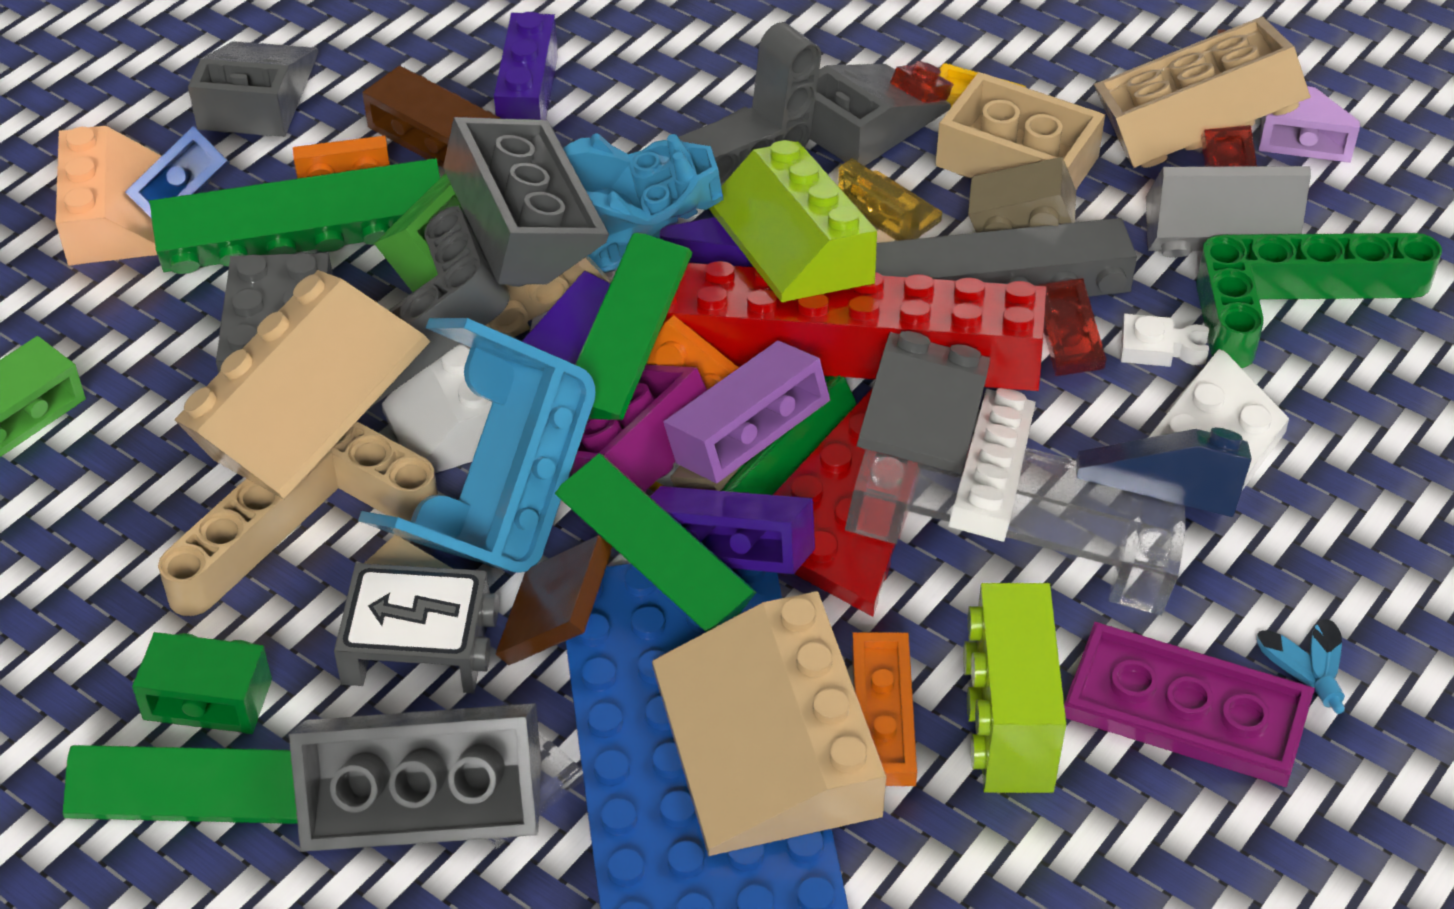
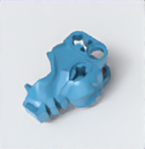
M597 133L593 134L591 138H580L563 148L609 233L607 243L588 255L604 273L617 270L633 233H642L659 238L661 229L678 222V217L689 219L698 213L697 209L707 210L723 201L719 170L711 146L683 142L675 134L669 135L667 140L653 142L645 149L631 154H627L614 147Z

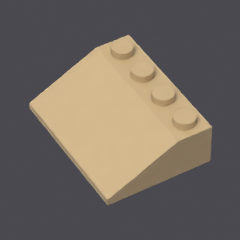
M1263 16L1094 84L1125 155L1133 168L1140 165L1144 168L1156 166L1164 162L1170 153L1183 148L1185 150L1201 148L1210 143L1211 137L1226 131L1230 133L1244 131L1252 127L1258 118L1271 113L1273 115L1289 113L1299 107V102L1311 98L1295 47Z
M317 270L314 274L305 277L296 285L293 296L278 312L268 315L259 324L257 334L242 349L233 352L224 360L219 374L206 387L195 391L184 404V410L174 420L214 461L285 499L422 352L430 341L423 333L343 279Z
M818 591L763 602L652 661V668L708 856L883 817L886 774Z

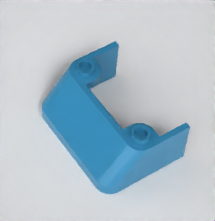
M429 318L426 329L471 347L464 367L466 384L475 395L492 402L460 499L458 501L447 496H429L417 505L411 522L399 517L361 511L358 521L452 555L506 571L526 572L531 567L537 565L543 555L561 501L555 495V492L569 478L595 400L594 381L583 368L469 318Z

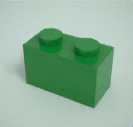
M154 632L132 688L143 720L253 734L272 677L264 645L252 644L244 640L224 641L200 638L188 633L175 635Z

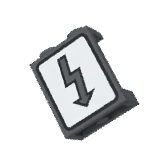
M355 563L334 648L341 685L363 686L369 660L459 666L463 693H475L478 672H487L489 667L490 639L485 638L487 627H496L499 609L498 594H490L487 571Z

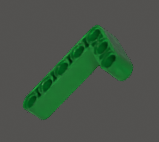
M1420 233L1246 234L1213 236L1204 243L1196 279L1204 324L1209 328L1208 343L1211 355L1213 357L1218 349L1225 351L1241 368L1252 364L1256 357L1264 321L1260 300L1422 297L1428 294L1432 287L1442 255V247L1434 238Z

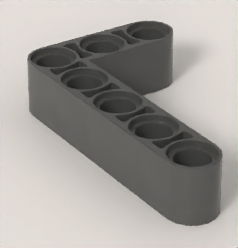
M785 22L774 24L765 32L759 45L752 107L678 137L683 142L711 146L719 170L721 186L754 149L769 147L773 143L782 140L799 141L805 148L811 135L821 62L819 46Z
M452 206L439 212L432 218L425 230V238L438 275L389 309L390 312L423 333L430 343L370 407L460 344L457 341L426 329L429 318H469L482 325H487L500 315L508 305L510 293L507 285L497 283L467 217L459 207Z

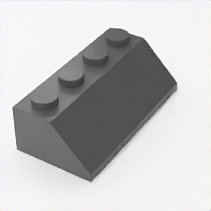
M454 117L443 168L498 284H507L515 287L526 284H548L607 243L609 233L548 120Z
M536 703L305 720L289 734L300 852L534 836L539 832L541 752Z

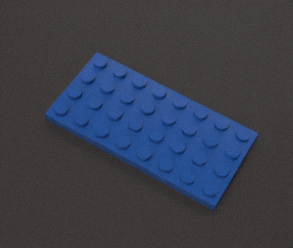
M632 564L606 566L585 632L565 641L600 909H849L832 829L708 856L652 668V661L706 633V631ZM730 568L757 592L740 614L763 602L782 599L778 574L776 572Z

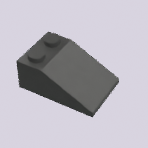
M904 331L900 334L890 332L856 447L962 475L987 377L990 358L981 356L978 350L966 345L957 344L946 347L931 343L928 337L917 332Z

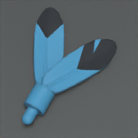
M1323 619L1314 626L1309 654L1281 634L1266 630L1258 632L1256 641L1265 656L1302 683L1314 687L1325 707H1332L1333 711L1337 714L1344 712L1345 707L1342 701L1345 695L1335 679L1341 658L1342 636L1333 621Z

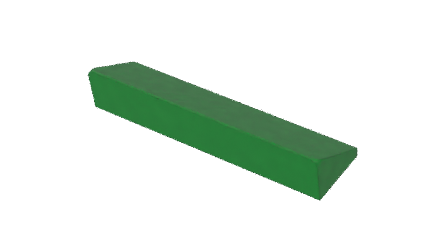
M632 234L575 364L586 370L595 384V400L588 419L623 420L691 258L692 252L689 248L647 234Z
M840 375L824 376L830 401L744 463L721 491L773 495L857 405L845 377H840Z
M597 454L556 490L555 495L706 632L738 616L757 593L604 455Z
M73 745L70 746L67 756L63 816L68 819L298 824L290 750Z

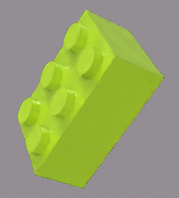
M981 583L978 606L968 607L967 628L969 641H964L963 647L964 675H971L973 686L968 687L967 717L968 721L975 722L976 734L971 736L972 769H982L984 793H1054L1066 730V717L1050 583Z

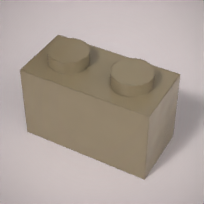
M1063 157L978 175L971 179L968 215L976 233L1075 223L1076 189Z

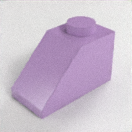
M1307 86L1311 98L1299 102L1297 109L1283 115H1273L1271 113L1261 117L1259 151L1351 163L1360 129V121L1315 87Z

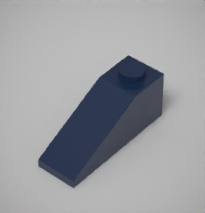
M1218 427L1212 428L1210 432L1191 429L1081 450L1078 452L1076 459V478L1234 517L1252 457L1248 441L1242 440V436L1232 430Z

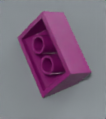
M646 364L623 420L588 419L569 478L599 453L604 455L644 492L659 478L667 475L673 469L676 461L663 421L707 391L697 367Z

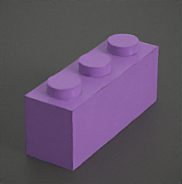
M776 341L663 421L676 464L717 484L830 401L820 358L781 341Z

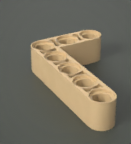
M356 422L285 499L245 479L167 549L159 559L158 568L170 608L182 616H195L209 610L338 488L385 515L399 517L411 522L417 505L429 496L438 495L432 463L369 427Z

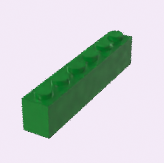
M437 158L149 200L156 253L163 273L188 274L197 271L200 267L218 264L229 267L230 256L296 254L297 252L310 250L333 252L341 249L344 245L363 242L374 245L440 179Z

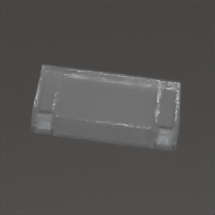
M972 433V437H971L969 449H970L971 442H972V439H973V435H974L973 433ZM1026 448L1006 537L1115 566L1109 601L1162 615L1179 576L1185 539V505L1077 479L1076 460ZM866 449L854 487L845 530L897 544L906 511L950 522L962 475Z

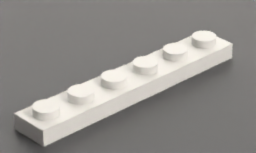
M999 388L997 391L986 389L948 527L1004 542L1011 519L1036 403L1035 401L1027 400L1023 393L1013 389Z

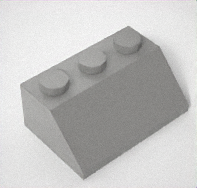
M1310 166L1163 167L1146 195L1148 251H1162L1163 256L1175 258L1190 255L1191 251H1202L1206 240L1217 235L1302 234L1311 178Z

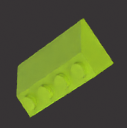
M782 140L773 143L769 147L754 149L721 186L723 201L709 208L781 302L875 283L877 230L799 141Z

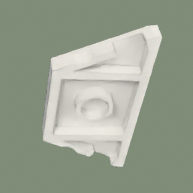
M1218 349L1149 437L1191 429L1210 432L1215 427L1229 429L1240 434L1243 438L1242 440L1248 441L1252 457L1244 482V489L1285 434L1289 418L1225 351Z

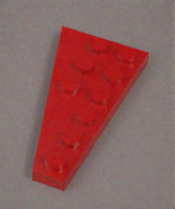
M872 388L773 495L813 498L815 550L794 574L874 617L883 582L887 578L891 566V558L897 540L900 538L919 482L923 464L856 447Z

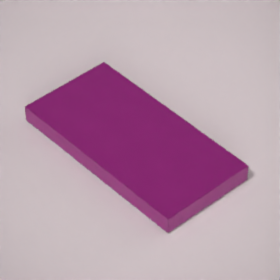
M1094 622L1064 708L1066 719L1287 788L1315 688Z

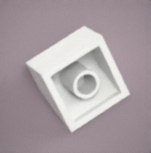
M461 343L391 392L382 403L383 413L397 443L426 458L432 463L435 473L473 461L492 405L491 401L475 395L467 386L464 377V367L471 347Z

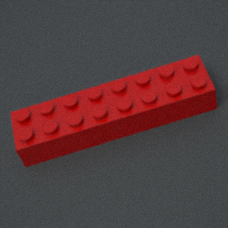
M723 261L709 264L688 263L663 325L673 315L676 316L737 367H741L776 341H781L820 358L824 376L840 375V377L876 379L890 332L897 334L904 331L917 332L928 337L931 343L946 347L957 344L966 345L978 350L981 356L990 358L984 387L1039 391L1046 286H1034L1024 281H1014L1009 284L985 283L975 278H962L957 281L940 280L921 274L908 277L882 276L880 273L875 272L874 284L781 302L754 267L733 266Z

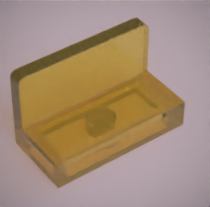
M853 158L839 166L838 187L873 226L896 241L918 239L942 221V211L881 172L871 171Z

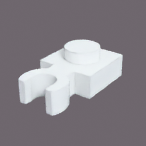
M1124 314L1121 362L1171 367L1172 358L1179 357L1184 362L1192 365L1206 364L1209 346L1206 345L1209 328L1194 324L1183 329L1174 328V318Z

